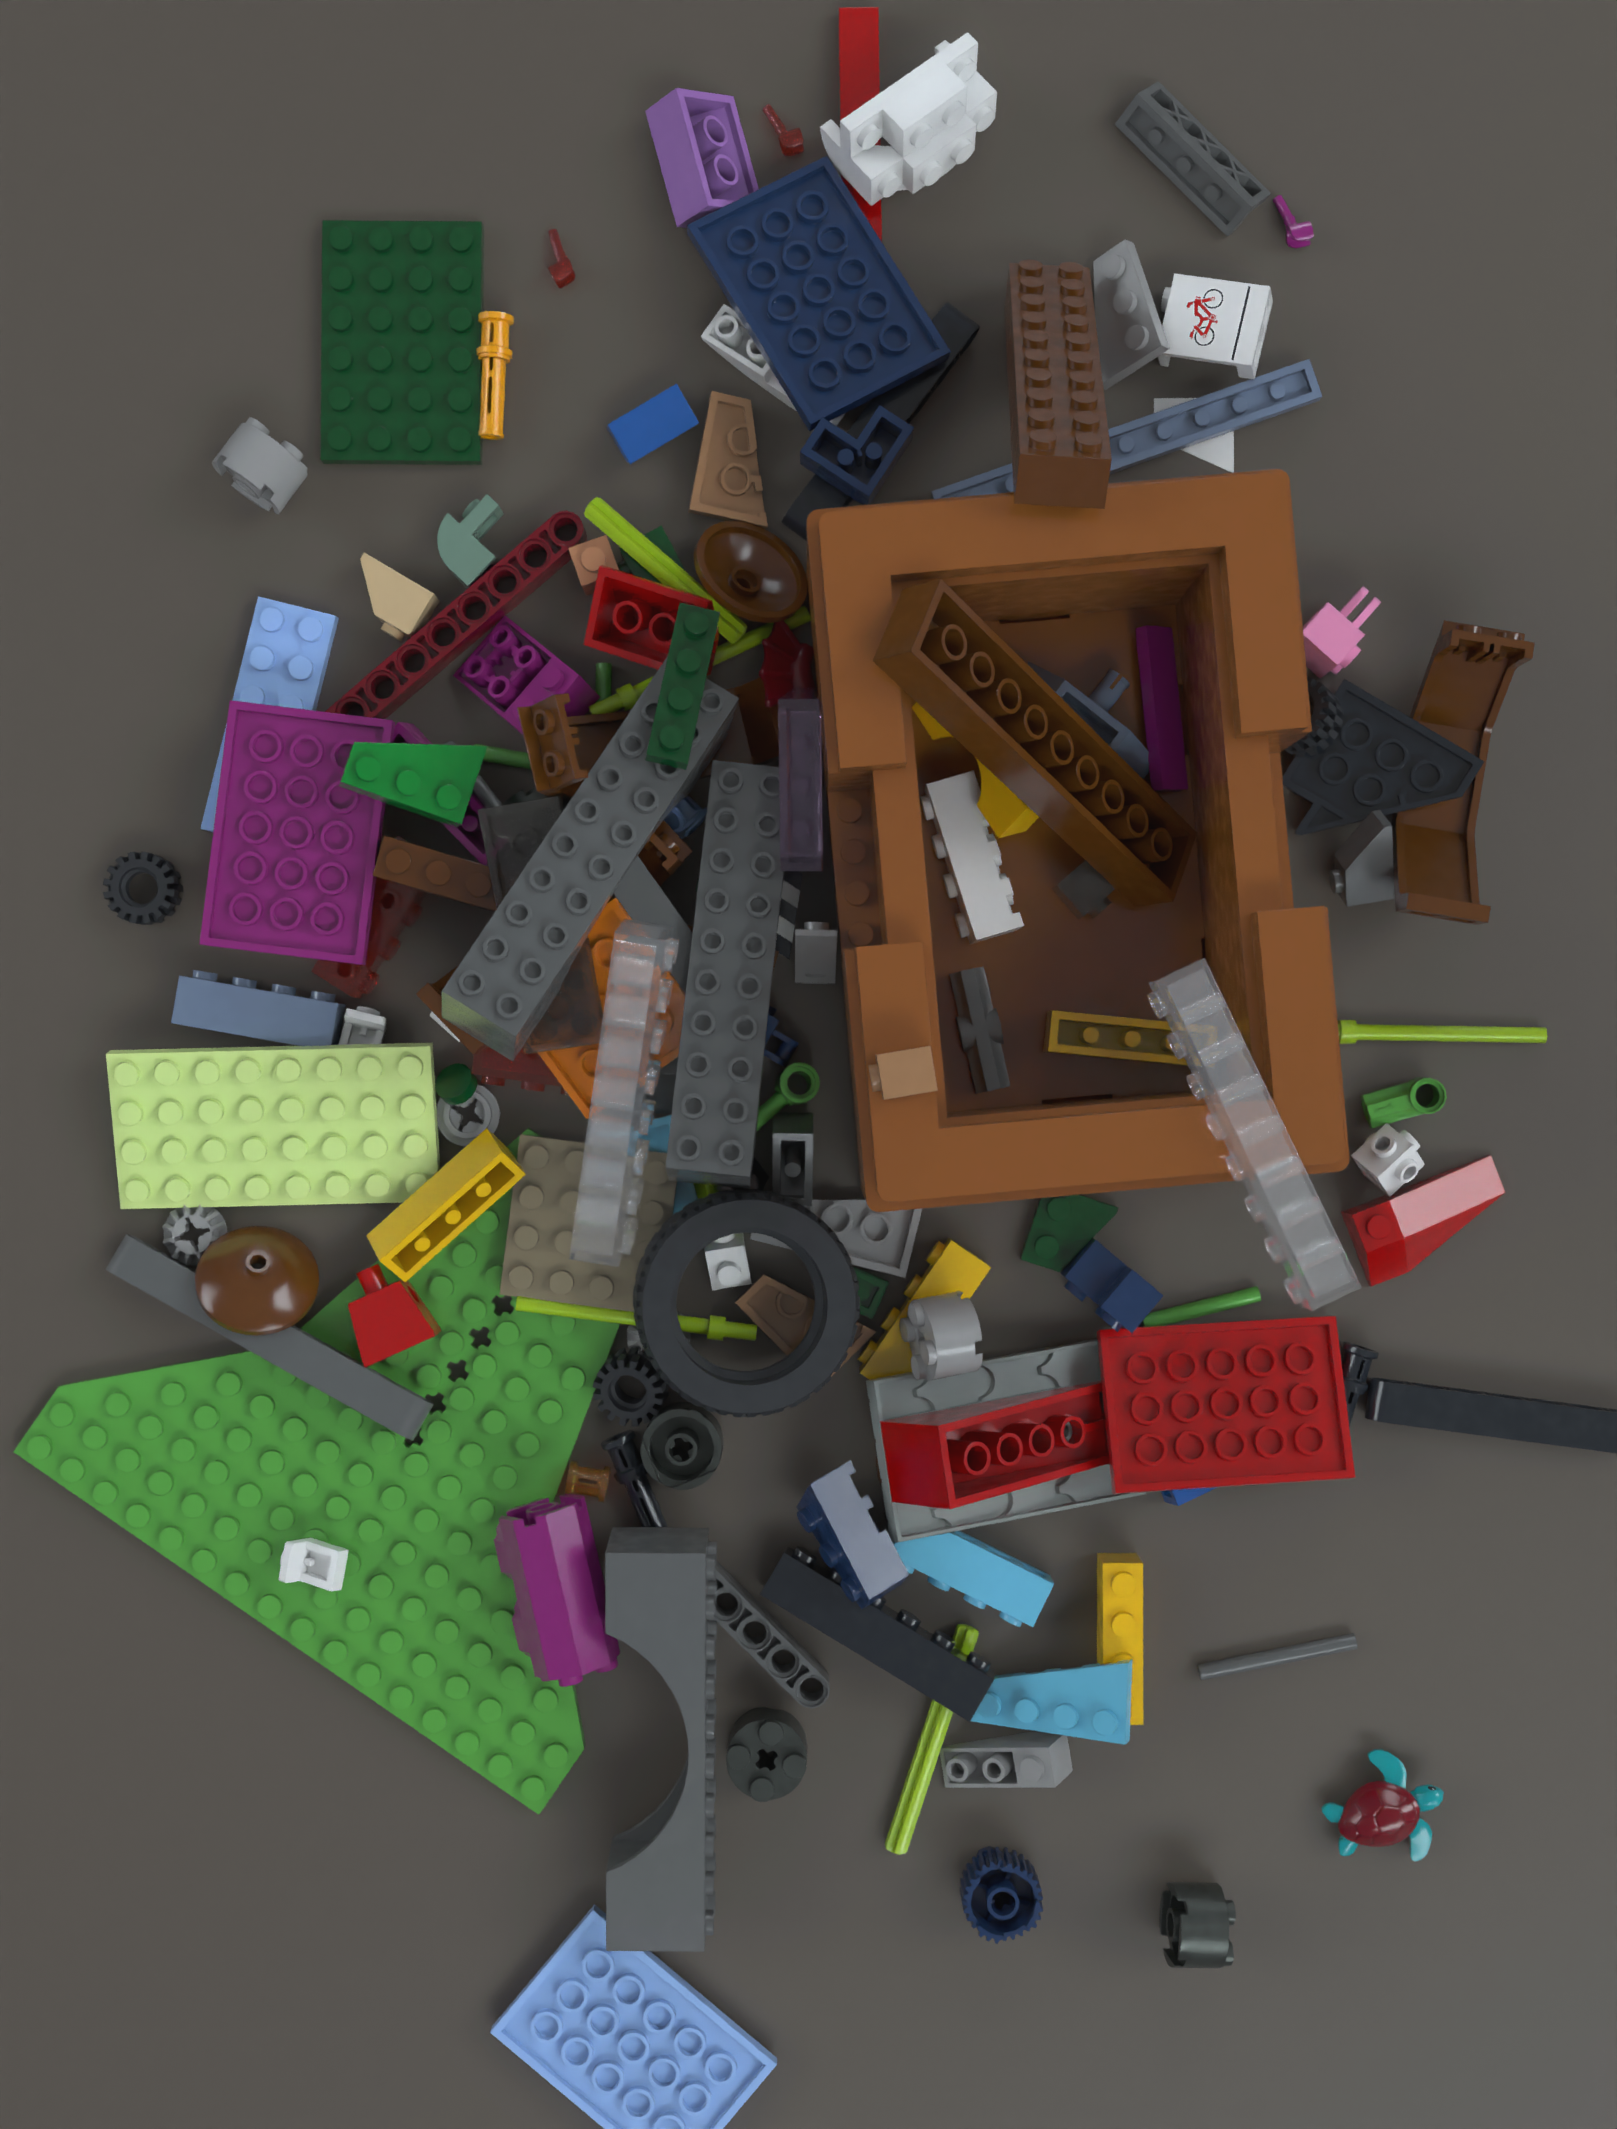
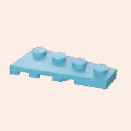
M1133 1659L1101 1665L1100 1663L1088 1664L1076 1668L1046 1669L1042 1672L996 1675L970 1721L1125 1745L1130 1741Z

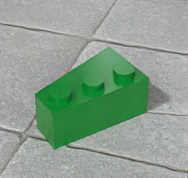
M354 742L339 787L457 828L462 824L488 746Z

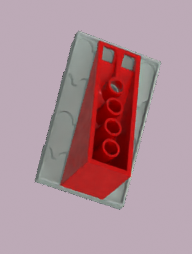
M1097 1338L983 1359L978 1371L931 1381L926 1379L917 1380L912 1372L866 1380L874 1439H876L875 1446L880 1479H882L881 1485L885 1512L888 1519V1532L892 1542H903L1146 1494V1492L1112 1494Z

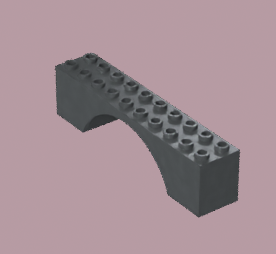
M667 658L588 773V778L584 779L442 990V1018L511 1061H514L558 994L578 952L619 883L662 821L682 799L687 798L728 735L739 698L706 678L687 769L684 770L645 761Z
M712 761L665 1167L669 1181L750 1189L774 956L792 812L795 769Z
M612 1527L605 1552V1633L635 1649L662 1675L680 1707L688 1738V1757L683 1771L666 1799L643 1821L612 1838L606 1869V1951L705 1952L706 1935H714V1916L716 1910V1891H714V1878L716 1875V1853H714V1840L716 1839V1814H714L716 1801V1776H714L716 1737L714 1736L716 1723L715 1684L717 1675V1660L715 1659L717 1620H715L717 1581L709 1580H715L717 1541H709V1528Z

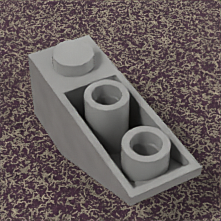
M804 922V930L795 929V984L835 985L837 930H829V923Z
M1026 1732L942 1746L940 1751L945 1788H1055L1073 1771L1067 1736L1045 1732Z

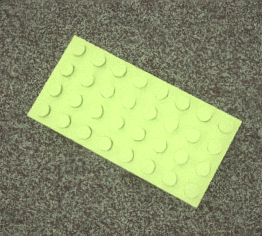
M433 1043L110 1050L106 1053L120 1209L184 1208V1205L187 1208H193L199 1205L201 1207L403 1203L440 1170Z

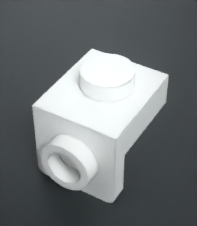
M363 1006L357 1007L356 1010L346 1009L345 1023L339 1045L383 1043L386 1032V1018L381 1017L379 1011Z
M743 1233L721 1237L704 1247L712 1291L752 1284Z
M314 1538L287 1541L280 1559L279 1581L284 1583L302 1581L331 1592L342 1590L349 1550Z

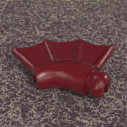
M785 621L774 622L772 632L761 642L764 648V661L758 674L765 688L764 705L767 708H771L796 699L799 709H809L818 703V698L814 693L817 688L811 670L814 655L813 647L806 643H800Z

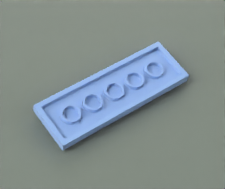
M258 596L232 701L316 711L339 618L335 615ZM226 728L200 828L209 832L214 830Z

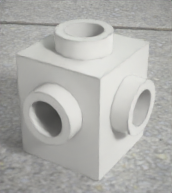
M1387 1123L1377 1132L1371 1134L1364 1144L1351 1155L1363 1175L1389 1197L1403 1184L1411 1181L1425 1165L1417 1152L1420 1145L1416 1139L1404 1129L1398 1133Z

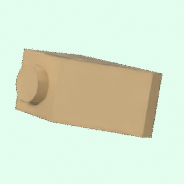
M364 552L360 561L374 615L384 623L381 630L402 642L405 636L410 639L427 624L440 601L434 593Z

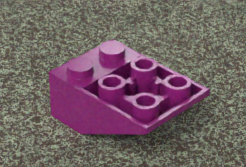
M507 616L500 620L453 675L522 736L523 732L517 707L532 706L554 694L569 693L570 702L564 704L567 717L581 716L589 711L588 706L595 704L600 698L580 675Z

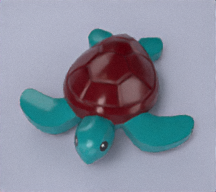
M1373 1749L1368 1752V1758L1382 1772L1384 1781L1369 1782L1361 1786L1351 1795L1345 1806L1334 1802L1324 1804L1321 1808L1322 1813L1330 1822L1338 1823V1830L1342 1835L1338 1840V1849L1341 1856H1350L1355 1852L1358 1844L1368 1847H1386L1399 1843L1409 1836L1410 1857L1413 1861H1419L1427 1855L1432 1841L1431 1828L1427 1822L1419 1817L1420 1812H1426L1439 1806L1443 1801L1444 1791L1439 1787L1427 1784L1419 1785L1409 1792L1406 1789L1407 1773L1404 1764L1388 1751Z

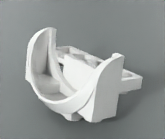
M968 32L951 44L946 40L935 47L936 55L840 120V128L832 119L820 126L823 144L832 163L871 206L883 197H890L896 191L909 190L914 194L924 186L934 184L956 164L964 163L975 151L976 132L987 129L995 119L997 91L976 71L978 42ZM883 137L891 146L875 144Z

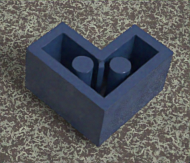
M879 405L858 439H855L822 417L800 451V464L860 504L870 505L911 443L914 427Z
M1094 1238L1075 1255L1061 1272L1068 1279L1064 1287L1080 1301H1083L1088 1296L1098 1304L1099 1307L1094 1312L1117 1332L1124 1326L1133 1333L1163 1297L1152 1285L1133 1269L1126 1266Z

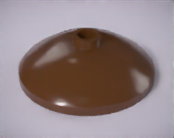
M724 521L710 526L699 538L694 550V565L697 575L709 595L727 611L750 621L774 623L792 617L804 603L808 590L804 568L792 549L773 533L747 522Z
M268 1226L242 1227L220 1236L202 1254L195 1274L196 1295L205 1313L223 1328L244 1335L273 1334L296 1324L311 1309L319 1288L318 1265L309 1248L294 1235ZM259 1263L263 1264L264 1267L255 1269L251 1265Z

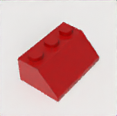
M601 565L598 570L583 645L659 670L669 653L679 603L714 610L713 602L691 593ZM718 626L716 630L707 676L711 675L716 649L718 645Z

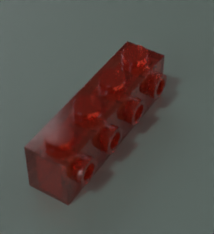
M397 835V840L410 843L409 841ZM376 878L366 964L358 965L318 960L311 972L353 998H360L363 993L365 995L370 994L380 978V975L376 972L384 959L389 962L400 948L401 941L398 940V937L405 926L411 928L420 917L423 908L419 904L427 892Z

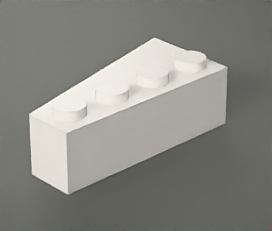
M974 770L926 784L924 789L926 795L920 797V802L926 820H934L937 834L931 836L937 858H945L949 873L943 875L949 898L956 897L961 913L955 914V920L961 938L968 936L970 944L1022 928L1024 923L1020 912L1013 914L1010 905L1014 904V893L1009 877L1007 878L1005 873L1001 874L999 866L1002 865L997 840L993 833L989 834L987 826L990 825L977 807L981 791Z

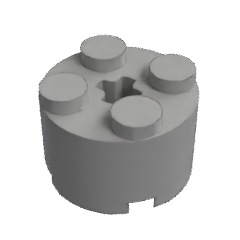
M249 417L246 423H241L214 458L212 465L221 476L226 471L232 475L234 482L231 486L247 499L267 511L273 507L275 514H280L308 476V468L300 461L303 458V454L294 445L285 440L279 444L268 436L270 431L261 422Z
M956 1291L912 1300L908 1306L907 1317L900 1319L901 1337L904 1342H909L913 1355L911 1357V1369L915 1379L931 1381L975 1372L981 1367L983 1353L975 1354V1342L982 1341L980 1323L970 1299L960 1298L963 1292Z

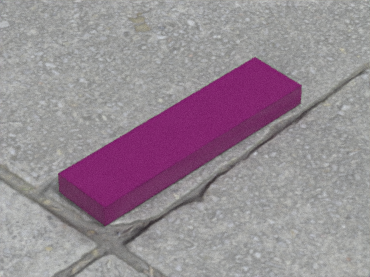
M1149 625L1135 628L1146 742L1147 750L1149 751L1148 762L1151 787L1155 791L1177 792L1188 790L1172 628Z

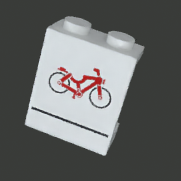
M1174 273L1171 288L1165 287L1161 302V311L1165 312L1162 327L1170 349L1158 356L1160 366L1168 367L1170 358L1176 357L1236 366L1239 377L1255 379L1273 303L1270 286Z

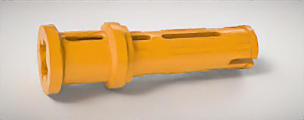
M484 311L478 314V322L482 324L481 346L477 348L476 352L478 360L482 361L478 436H481L483 439L501 440L504 439L506 364L510 363L513 354L512 350L509 349L510 326L514 324V316L505 312Z

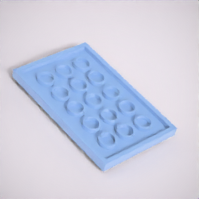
M595 1904L492 2025L490 2031L493 2036L604 2129H723L777 2065V2057L651 1951H606V1913Z

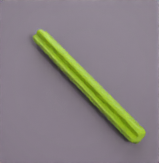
M958 1624L952 1638L956 1641L954 1647L962 1653L969 1655L970 1651H974L979 1631L970 1625ZM933 1699L885 1841V1848L897 1855L905 1854L908 1850L953 1714L951 1710Z

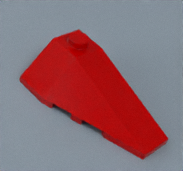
M1488 1155L1399 1189L1390 1197L1384 1195L1342 1211L1341 1214L1369 1286L1372 1287L1411 1271L1501 1197L1505 1190L1492 1156Z

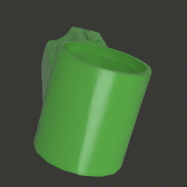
M1416 1077L1405 1083L1360 1095L1361 1106L1370 1129L1421 1114L1435 1113L1445 1105L1447 1098L1443 1084L1436 1079L1428 1077ZM1428 1084L1433 1090V1099L1428 1105L1421 1106L1416 1101L1415 1094L1420 1086Z

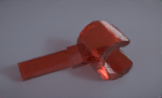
M770 104L766 105L762 111L778 135L783 155L792 156L804 152V140L800 128L786 131L785 125Z
M551 229L548 231L554 256L558 262L548 267V270L558 288L561 289L573 282L576 275L570 260L563 251L558 230Z

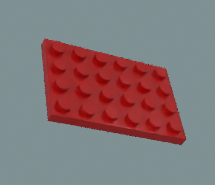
M1336 1316L1137 1327L1133 1333L1126 1328H1121L1118 1332L1115 1329L1097 1331L1112 1494L1356 1478Z

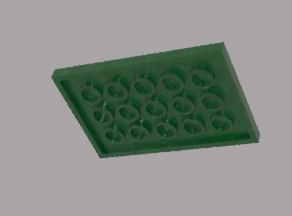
M322 220L320 460L323 464L482 465L483 438L478 436L482 361L478 360L476 355L477 348L481 346L482 324L478 322V314L483 312L484 226L482 221Z

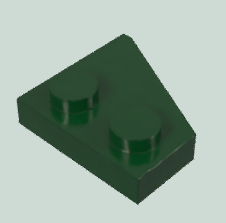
M1082 1195L1039 1198L1020 1259L1060 1272L1117 1214L1119 1208Z

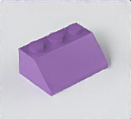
M675 88L645 111L677 227L687 228L688 224L759 190L734 96Z

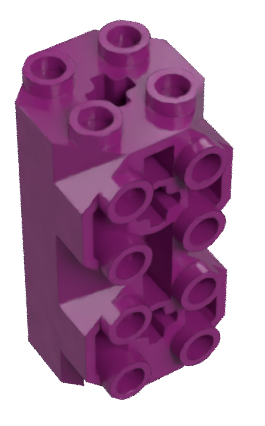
M575 1494L560 1495L561 1504L549 1502V1498H544L509 1509L506 1512V1516L502 1515L498 1518L497 1535L494 1539L500 1570L513 1580L517 1602L514 1606L515 1613L512 1617L518 1648L531 1658L535 1677L541 1678V1681L558 1680L560 1687L578 1684L583 1681L582 1675L592 1671L601 1673L617 1668V1656L620 1654L618 1640L605 1633V1583L585 1496Z

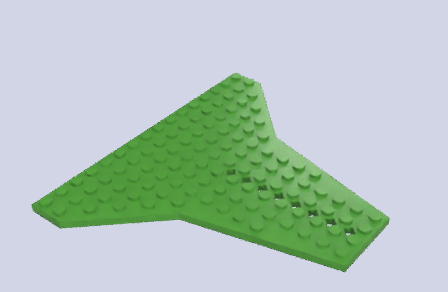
M531 1128L522 1133L525 1135L541 1136ZM520 1136L507 1146L516 1159ZM513 1187L409 1279V1282L440 1326L442 1332L368 1366L425 1399L428 1394L434 1397L438 1392L444 1396L442 1403L446 1406L445 1411L442 1412L438 1409L435 1412L430 1411L421 1426L422 1430L419 1436L424 1439L422 1444L414 1442L412 1445H409L405 1441V1437L249 1350L58 1386L14 1450L15 1454L538 1815L541 1813L585 1749L586 1743L575 1685L560 1687L558 1680L541 1681V1678L535 1677L531 1658L518 1648L512 1617L515 1613L514 1606L517 1602L513 1580L500 1570L494 1539L497 1535L498 1518L502 1515L506 1516V1512L509 1509L544 1498H549V1502H554L593 1399V1393L596 1388H593L594 1380L608 1359L620 1324L516 1311L517 1297L511 1296L510 1305L514 1307L511 1314L507 1311L502 1314L496 1312L497 1305L493 1302L495 1296L500 1298L505 1296L499 1295ZM379 1260L373 1264L379 1263L388 1285L401 1280ZM357 1278L300 1329L362 1363L348 1308V1303L365 1296L359 1279ZM483 1327L488 1328L490 1331L487 1337L491 1340V1344L489 1346L485 1344L479 1347L473 1344L474 1337L471 1335L473 1328L478 1331ZM460 1360H464L467 1363L465 1371L469 1373L466 1379L463 1377H459L456 1380L450 1376L452 1370L448 1367L450 1361L457 1364ZM314 1538L348 1549L349 1553L342 1590L331 1592L302 1581L291 1583L279 1581L280 1559L285 1543L292 1540Z

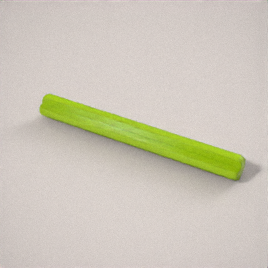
M596 497L587 505L584 512L585 517L663 585L712 600L714 611L720 612L718 621L719 633L730 643H736L740 640L747 629V625L740 618L720 606L702 585L603 499Z

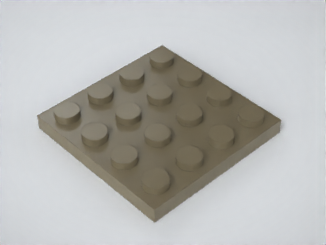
M520 1134L517 1162L526 1175L513 1186L499 1295L522 1296L545 1301L634 1312L633 1289L641 1257L644 1256L645 1249L656 1232L658 1233L663 1223L673 1215L677 1181H669L665 1168L667 1153Z

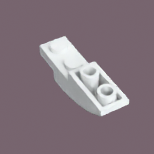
M723 304L701 335L702 340L751 380L797 411L736 312ZM845 414L829 422L837 426Z

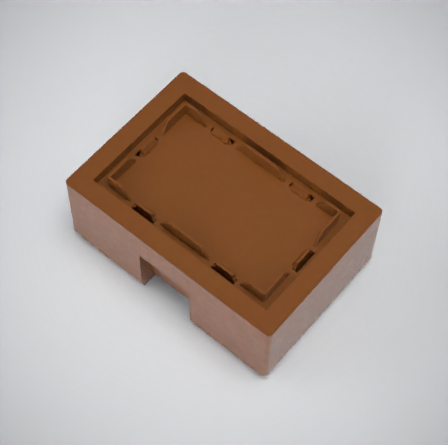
M1281 469L1109 483L1105 509L1014 504V492L826 508L812 511L807 517L808 596L860 1186L869 1208L875 1212H888L1330 1173L1344 1170L1349 1164L1350 1157L1328 908L1324 906L1294 908L1280 756L1281 751L1312 732L1291 488L1288 474ZM942 579L1026 663L1029 661L1065 679L1087 697L1094 691L1109 669L1118 672L1119 675L1111 684L1110 689H1113L1122 677L1130 683V686L1122 693L1108 713L1127 727L1146 749L1147 742L1135 628L1146 625L1172 628L1188 790L1156 792L1197 832L1174 902L1134 906L1039 817L1025 832L998 838L991 826H987L989 834H994L1001 853L1002 865L999 866L1001 874L1005 873L1007 878L1009 877L1014 893V904L1010 905L1012 913L1020 912L1024 926L1017 931L970 944L968 936L961 938L955 920V914L961 913L957 898H949L943 879V875L949 873L945 858L938 859L931 836L936 835L937 830L933 819L926 820L920 797L926 795L924 790L926 784L973 770L981 791V772L975 756L957 739L945 737L933 740L912 709L916 701L873 662L902 589ZM1149 772L1144 780L1151 786ZM984 966L990 988L992 1006L997 1009L1004 1039V1044H1001L1010 1086L975 1094L967 1053L963 1052L956 1025L958 1013L949 974ZM1054 1010L1217 1026L1213 1068L1043 1052L1047 1011ZM931 1046L938 1091L885 1100L882 1099L881 1091H872L868 1065L877 1064L875 1055Z

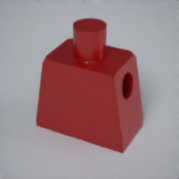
M379 1263L356 1273L365 1296L348 1303V1308L364 1367L417 1345L442 1332L440 1326L409 1280L406 1282L399 1280L388 1285Z

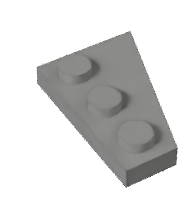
M1126 239L1093 261L1095 319L1104 390H1107L1170 349L1135 245Z

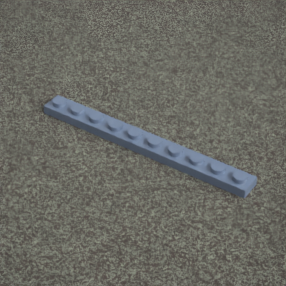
M1310 359L1108 429L1112 457L1110 474L1319 401L1322 398V393ZM1012 463L931 491V498L939 499L1014 492Z

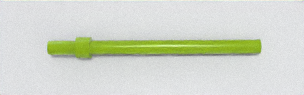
M803 606L792 617L784 621L792 630L811 621L807 608ZM766 623L745 633L736 643L728 641L717 646L713 666L762 644V640L766 639L772 632L774 623ZM653 677L633 686L628 683L615 689L616 694L588 706L591 715L612 713L623 708L625 711L632 709Z
M1338 1020L1339 1044H1355L1357 1040L1546 1043L1547 1029L1545 1027L1357 1024L1356 1020Z
M517 1296L516 1311L636 1326L634 1312L545 1301ZM677 1315L682 1332L707 1335V1339L723 1341V1337L756 1340L757 1325L726 1321V1317L710 1315L709 1319Z

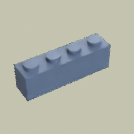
M193 970L192 977L179 976L171 1019L173 1024L298 1046L339 1045L346 1004L334 1003L336 996L334 994L312 991L310 998L295 996V987L272 984L271 991L256 989L257 981L233 977L232 984L217 982L218 974Z

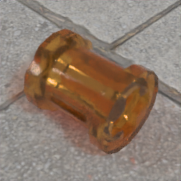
M572 1460L568 1471L565 1495L579 1494L596 1497L598 1502L605 1503L611 1467L605 1466L603 1470L579 1466L578 1461ZM579 1479L597 1481V1484L579 1482Z

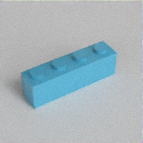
M962 1531L903 1542H893L908 1573L913 1574L916 1569L928 1575L927 1581L935 1587L944 1591H949L950 1587L964 1593L963 1599L978 1608L985 1609L986 1605H989L1001 1611L999 1617L1017 1627H1020L1022 1622L1031 1627L1034 1626L1054 1586V1582L1049 1574Z

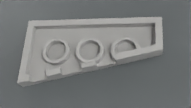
M812 1200V1206H804L834 1231L846 1248L852 1265L906 1277L922 1209L875 1212L869 1208L866 1200ZM751 1233V1240L791 1249L773 1237Z

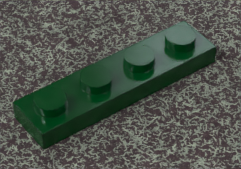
M679 603L645 761L684 770L687 769L720 616L718 611Z

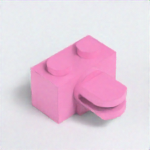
M1364 586L1351 597L1340 611L1328 602L1303 626L1306 667L1317 677L1322 678L1330 671L1336 675L1342 668H1346L1360 653L1361 649L1357 646V643L1365 634L1358 628L1381 603L1378 598L1374 597L1350 622L1346 617L1369 592Z

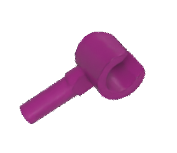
M1282 195L1276 196L1273 199V203L1284 220L1287 245L1291 248L1310 246V239L1314 236L1311 222L1296 223L1295 217L1289 210Z

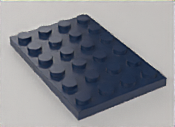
M827 156L687 225V235L809 431L816 428L822 417L831 421L949 360L950 349Z

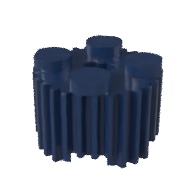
M991 1846L980 1849L976 1857H972L973 1863L966 1864L967 1870L962 1871L963 1878H960V1895L963 1911L966 1914L967 1921L971 1922V1927L973 1929L977 1927L978 1936L982 1937L985 1935L986 1941H990L993 1938L995 1943L998 1944L1000 1940L1006 1941L1009 1936L1014 1940L1016 1934L1023 1936V1930L1029 1932L1031 1927H1037L1036 1920H1041L1040 1912H1043L1041 1902L1043 1896L1038 1876L1028 1859L1025 1860L1023 1854L1017 1856L1014 1849L1011 1852H1008L1007 1847H1004L1003 1851H1000L999 1847L994 1848ZM1002 1891L1008 1892V1894L1002 1893V1894L999 1896V1898H995V1897H994V1895H995L996 1893H998V1892H1002Z

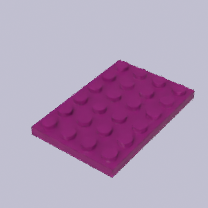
M230 700L199 945L358 965L366 964L376 877L373 876V872L380 851L385 802L339 787V783L354 742L393 743L395 722L393 720Z

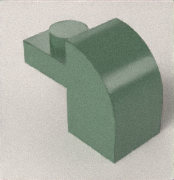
M488 494L481 501L475 499L467 506L462 514L464 519L461 523L457 522L447 513L438 530L437 545L440 556L451 573L467 588L499 562L479 542L504 515L499 504Z

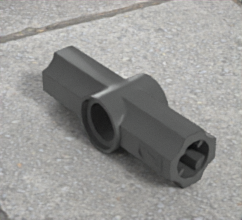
M984 966L949 974L958 1016H956L958 1035L962 1050L967 1053L975 1094L1009 1087L1010 1082L1001 1044H1004L1001 1023L997 1009L992 1006L990 988Z

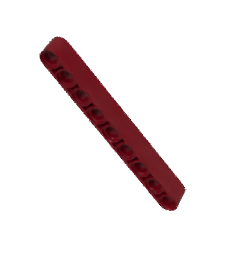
M567 510L559 511L551 516L325 712L347 715L351 708L360 706L364 710L363 717L388 718L572 559L568 548L587 541L586 530L579 516ZM565 525H572L578 529L577 535L570 541H561L557 538L558 531ZM535 551L545 552L547 559L542 566L533 568L527 565V560L531 553ZM504 577H513L517 582L515 589L508 594L499 593L497 591L499 581ZM474 603H483L486 605L483 617L478 620L468 619V608ZM449 628L455 630L456 636L452 644L443 647L437 645V636L442 630ZM418 654L425 657L424 667L415 673L408 672L406 665L410 657ZM387 680L393 681L394 692L386 699H379L376 693L379 684Z

